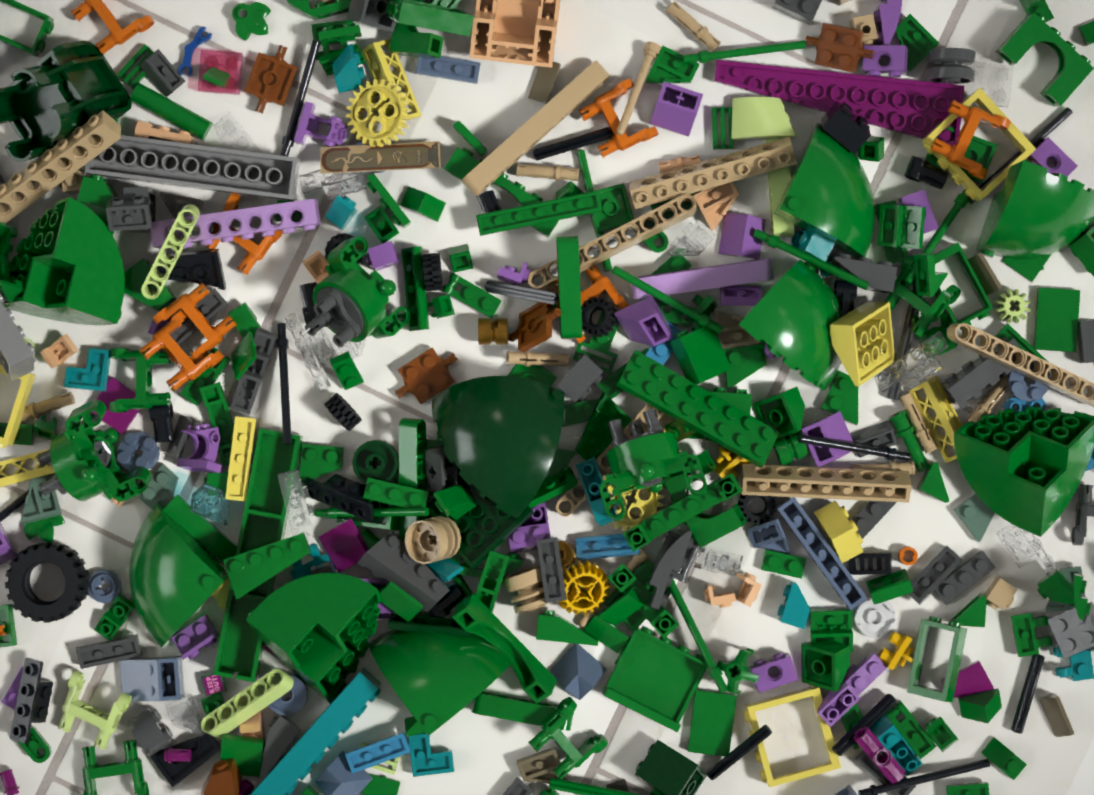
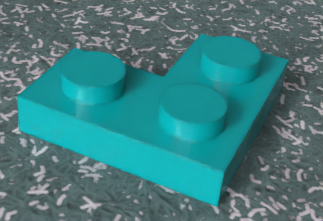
M89 348L86 368L66 367L64 387L106 392L111 359L110 350Z
M426 732L408 737L413 777L455 771L452 750L431 752L430 736Z

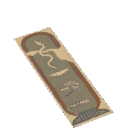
M440 141L394 143L390 146L384 144L383 147H379L377 144L375 147L370 145L320 147V174L441 168Z

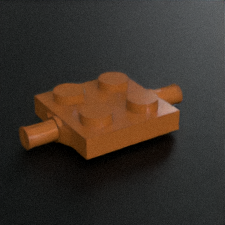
M824 22L822 24L821 33L818 38L807 35L805 39V44L816 46L817 53L814 64L855 73L861 57L873 59V54H875V51L863 49L864 31Z
M279 45L276 56H267L262 53L257 55L244 91L259 99L255 109L258 113L263 114L266 103H275L283 107L285 105L298 71V67L284 60L288 49L285 46Z
M539 302L519 313L517 329L508 334L509 341L514 342L518 339V350L526 352L552 337V321L561 316V310L559 308L552 310L553 304Z
M431 347L399 368L398 371L403 377L405 384L395 391L399 399L410 392L422 404L454 383L455 380L449 373L448 366L458 360L457 357L453 358L455 354L452 353L445 359H442Z

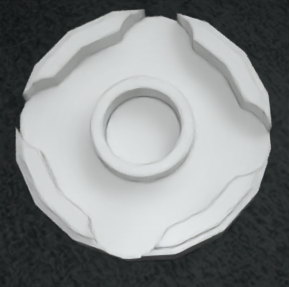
M869 597L855 609V625L867 637H884L891 632L895 625V611L888 601L874 604L872 598Z

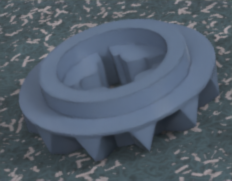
M110 570L97 571L88 581L90 596L100 603L113 601L121 591V581L117 574ZM103 580L106 583L113 584L107 588V593L104 589H97V587L103 584Z

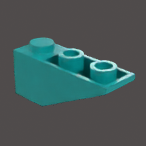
M595 457L576 464V469L596 522L600 526L613 522L614 520L606 513L600 494V484L604 481ZM615 506L611 509L612 515H618Z
M885 714L870 728L881 744L891 752L892 757L903 768L906 776L923 764Z

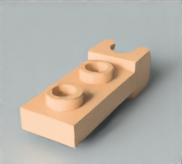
M137 121L134 137L155 138L187 144H194L195 139L186 131L178 130V133L170 132L168 127L158 125L156 129L151 123Z

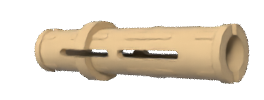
M676 1L666 10L667 13L695 36L694 39L703 43L711 52L716 50L721 44L708 31L706 26L703 27Z
M517 163L516 176L555 179V181H578L579 168L561 167V165L545 166Z
M530 350L526 352L507 351L506 364H523L525 367H530V365L568 367L569 355L531 353Z
M1002 375L985 398L976 404L977 407L966 419L967 423L970 421L975 423L981 420V416L989 415L992 412L991 409L1009 388L1007 375Z
M70 391L39 403H29L25 408L21 422L31 418L36 419L45 413L75 404L72 392Z
M911 392L899 397L914 427V435L921 442L925 454L938 449L931 437V430L929 427L927 428Z
M914 461L851 464V469L909 471L910 475H915Z

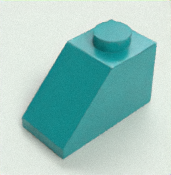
M450 558L425 564L443 584L464 570L462 566Z

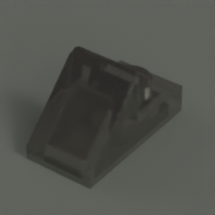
M160 192L159 196L174 218H177L182 210V206L188 204L195 205L198 209L203 210L204 201L200 199Z

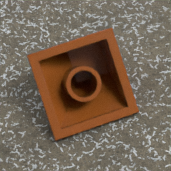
M234 758L220 760L213 765L203 784L201 795H239L243 777Z

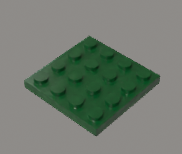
M458 474V485L467 490L476 507L457 520L451 516L449 518L456 523L460 530L461 544L457 552L474 570L488 557L490 551H494L535 512L528 506L518 518H515L495 507L496 503L487 496L482 498L473 484L469 486ZM435 497L427 503L426 508L429 509L427 518L441 515L446 516L444 512H440L434 503L436 501Z

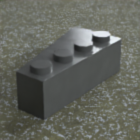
M1011 336L1001 338V340L1020 348ZM997 345L993 348L995 354L998 352ZM1014 353L1011 357L1013 363L1016 361V355ZM979 354L978 359L974 362L968 361L961 367L962 370L957 374L951 373L944 379L945 382L942 383V386L954 403L963 410L968 406L966 403L968 400L977 399L982 395L984 387L994 386L1000 380L999 376L1001 374L1005 376L1013 370Z
M393 530L370 548L357 562L361 567L365 566L372 571L371 574L375 577H381L387 582L392 581L423 604L422 609L426 612L431 610L450 591L425 564L417 563L410 557L405 543Z

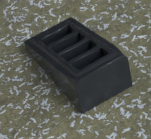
M892 552L861 553L849 560V573L851 575L892 574ZM856 558H860V570H856ZM864 558H868V569H865ZM873 558H877V569H873ZM881 558H885L886 569H882Z

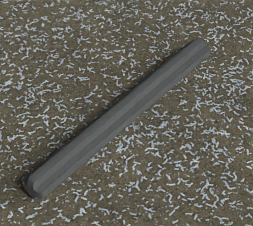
M915 279L914 284H913L912 291H914V292L917 294L916 279ZM911 304L908 305L887 398L892 400L899 399L914 332L910 330L913 327L912 318L915 314L919 315V310Z

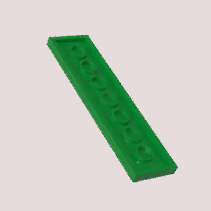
M637 350L632 353L616 385L760 468L765 465L779 435V431Z

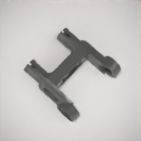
M1079 484V503L1076 505L1075 527L1072 529L1071 539L1073 545L1082 546L1087 532V516L1094 517V504H1092L1093 485Z

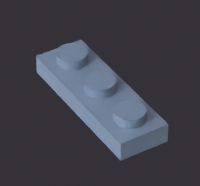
M443 56L440 58L418 57L416 74L477 84L481 63Z

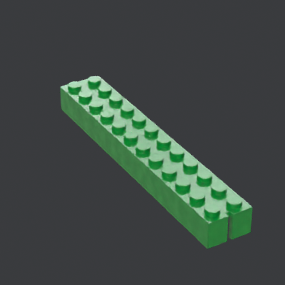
M259 428L236 555L284 539L303 435L291 433L292 444L283 445L282 431ZM277 574L237 600L230 582L213 675L232 678L236 672H239L236 675V679L255 682L258 679L264 642L253 631L246 619L252 609L257 608L263 600L274 592Z

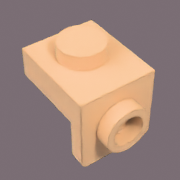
M319 250L302 262L317 284L329 275L325 269V266L329 265L328 261Z
M65 334L40 353L45 362L51 368H55L64 364L79 350L69 336Z
M737 572L735 576L744 581L735 598L751 607L762 585L755 581L757 577L747 572L744 575Z
M706 584L707 589L704 590L706 602L710 601L711 606L729 607L732 606L731 602L736 601L733 591L714 595L712 585Z

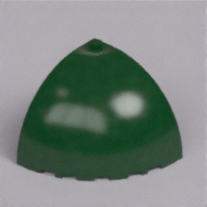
M486 376L455 384L432 400L433 422L437 423L439 431L436 434L445 445L443 450L451 463L455 462L461 470L459 474L469 486L473 484L482 498L487 496L496 503L495 507L515 518H518L535 497L554 458L563 424L564 392L534 380L514 376Z

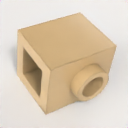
M873 14L851 19V28L864 31L863 47L864 45H874L873 42L878 39Z
M83 169L77 170L59 184L60 189L67 194L79 193L83 176L87 177V174L84 173Z
M996 576L984 593L987 600L986 604L994 610L997 608L1002 610L1005 607L1009 608L1014 601L1013 596L1018 589Z

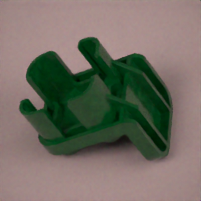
M88 41L61 44L53 48L32 67L19 69L11 74L14 82L8 87L0 88V124L10 122L20 140L9 142L5 145V150L12 159L18 162L38 159L46 150L52 149L62 138L68 137L75 128L81 127L88 122L91 116L97 115L102 110L111 118L117 119L131 109L132 103L127 91L104 55L94 44Z

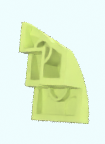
M732 98L731 139H783L786 137H797V133L791 126L790 118L785 112V107L780 98Z

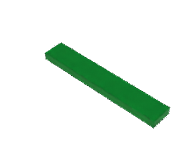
M598 190L476 215L480 236L602 212L603 209Z

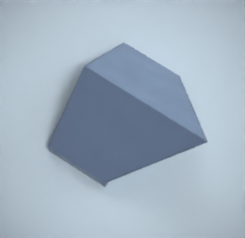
M771 518L765 523L746 529L753 548H762L791 555L786 536L778 518Z

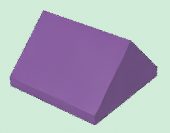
M726 213L724 215L718 254L753 260L759 259L762 240L753 235L756 229L764 232L766 219L748 214Z

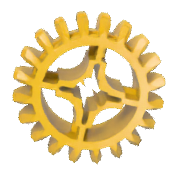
M578 560L576 566L571 563V568H563L567 600L558 602L561 608L566 609L569 613L573 611L574 614L578 615L581 611L583 615H586L587 610L593 613L594 607L600 608L599 603L606 602L604 596L609 595L608 588H610L608 576L596 563L591 564L586 560L583 564Z

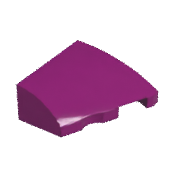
M977 660L959 670L954 698H961L994 689L980 661ZM945 677L941 679L943 685L945 682Z

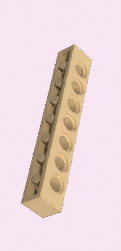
M102 110L97 115L91 116L84 125L75 128L68 137L62 138L52 149L46 150L40 158L31 161L21 172L15 173L5 184H0V222L6 224L121 139V125Z
M786 137L629 182V190L634 207L638 209L677 198L684 194L695 193L797 164L791 139Z
M742 464L741 473L742 495L909 503L912 486L909 471L764 465L760 468L755 464Z

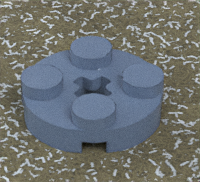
M1033 362L1029 366L1031 371L1034 369ZM1014 370L1007 375V384L1011 393L1023 401L1040 400L1049 388V386L1034 379L1032 384L1026 386L1024 378L1028 377Z
M143 432L128 433L119 444L117 450V460L128 472L139 467L151 469L156 465L160 456L159 447L155 440L149 434ZM141 449L143 454L135 457L134 452Z
M288 674L294 680L293 687L290 690L292 698L285 700L281 696L269 705L270 709L275 713L291 715L300 711L305 705L308 688L297 675Z

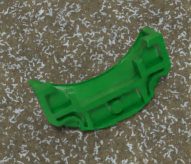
M0 222V294L3 300L13 303L24 290L23 282L10 278L8 255L13 250V245L9 243L11 238L17 237L18 230L14 226Z

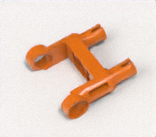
M85 0L75 9L71 10V13L78 21H81L82 18L92 11H96L110 29V34L95 44L103 55L115 45L124 44L138 32L142 33L148 30L155 23L150 15H146L141 19H136L123 29L102 0Z
M631 78L622 81L613 89L594 99L595 102L578 109L583 121L599 113L603 114L612 130L613 139L597 146L602 158L617 150L624 151L659 134L655 126L649 129L645 128L629 137L626 132L623 135L617 134L620 121L610 102L626 94L627 90L634 87Z
M953 100L950 104L951 108H948V112L963 118L965 121L953 146L935 138L932 143L934 145H931L930 150L947 157L946 159L949 162L968 170V173L972 176L985 180L988 170L983 168V165L964 157L979 122L995 129L998 127L1008 130L1011 121L1003 116L992 115L975 106L967 107Z
M232 193L226 201L222 212L237 210L242 197ZM215 223L212 225V234H217L220 230L219 224ZM276 231L274 236L264 237L259 245L251 239L242 240L241 237H234L233 240L247 250L246 256L237 266V269L248 276L257 260L263 259L272 244L279 240L283 232ZM214 240L213 244L204 246L210 250L215 249L221 240Z
M596 265L591 267L593 271L590 268L585 270L593 283L592 286L581 292V306H586L584 302L587 300L591 301V298L596 299L605 292L617 309H624L629 306L609 278L605 275L603 276ZM556 285V286H554V287H555L556 291L558 292V285ZM583 333L582 338H575L579 344L586 340Z
M200 283L189 294L186 293L180 296L171 305L163 308L152 318L158 325L163 320H168L180 309L186 313L207 339L205 343L192 352L193 355L190 359L194 364L202 360L210 350L223 341V336L237 326L235 321L226 325L232 320L230 315L216 326H212L199 311L196 304L206 295L210 294L208 288L200 293L206 287L203 283Z
M183 310L175 314L169 323L153 334V339L139 349L141 355L144 354L143 357L146 360L162 349L180 368L177 374L166 381L169 387L172 385L171 390L174 392L187 381L196 379L209 367H214L225 357L218 350L214 354L211 352L198 364L195 365L170 336L188 318Z

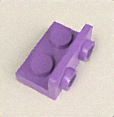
M523 263L520 273H517L516 268L505 265L504 268L500 267L497 279L519 286L522 285V282L527 283L530 269H527L528 263Z
M205 614L173 636L171 640L182 654L181 658L184 660L188 657L191 660L200 654L198 649L205 645L208 648L216 643V637L220 634Z

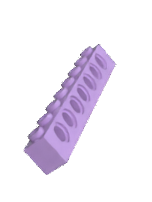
M307 199L200 215L195 225L199 228V234L196 237L190 235L184 248L193 247V243H200L201 246L211 245L214 240H221V243L232 242L234 237H241L242 240L253 239L255 234H262V237L274 236L276 231L289 234L294 233L297 228H303V231L315 230L316 226L321 225L318 200ZM300 211L302 213L301 221L294 222L293 214ZM276 214H280L282 218L279 225H273L272 218ZM193 216L185 217L188 220L194 219ZM259 217L261 220L260 226L253 228L252 220ZM176 218L152 222L150 231L154 248H159V251L161 250ZM235 220L240 222V228L237 231L231 229V224ZM218 223L220 226L219 232L212 234L211 226ZM178 230V237L184 238V233Z

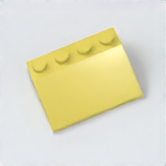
M867 301L830 324L832 346L855 386H861L895 362L890 302Z

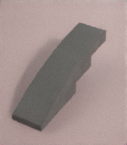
M257 328L254 336L257 358L240 378L230 407L231 409L250 415L277 337L276 333Z

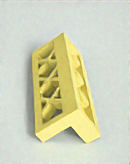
M391 39L374 42L361 50L373 81L377 79L381 82L384 79L388 83L390 81L395 83V86L401 85L407 94L404 99L410 101L408 105L411 106L413 114L408 115L406 113V116L411 119L422 116L398 54L389 51ZM382 46H387L390 53L389 57L383 53ZM390 65L396 68L397 75L391 73ZM394 107L390 110V116L394 114Z
M936 375L910 388L908 391L909 393L911 392L925 424L930 428V433L945 462L948 463L957 459L956 454L949 455L946 449L947 444L955 449L954 432L963 425ZM924 389L927 395L926 400L919 397L917 390ZM928 407L935 410V419L929 416L927 412ZM938 426L944 428L946 432L945 437L938 434Z
M235 416L225 499L246 501L256 425L255 418Z
M47 450L1 461L0 476L3 475L5 477L0 478V487L54 474L55 471L52 465L47 464L45 467L39 468L41 465L36 458L39 453ZM32 458L38 462L34 470H28L23 467L27 459ZM10 463L18 467L16 473L11 476L3 472L7 464Z

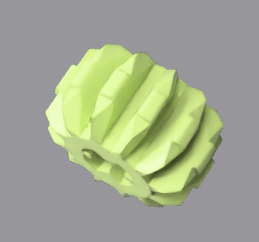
M1007 289L1006 295L1003 293L999 294L1002 301H995L996 305H1000V308L995 309V312H1002L999 316L1000 320L1006 317V323L1010 324L1013 320L1017 324L1020 321L1019 317L1023 320L1027 318L1023 312H1030L1031 309L1025 307V305L1031 302L1030 300H1023L1026 297V293H1022L1019 296V289H1015L1013 293L1010 289ZM1015 302L1016 305L1014 307L1016 310H1010L1011 305L1009 303Z

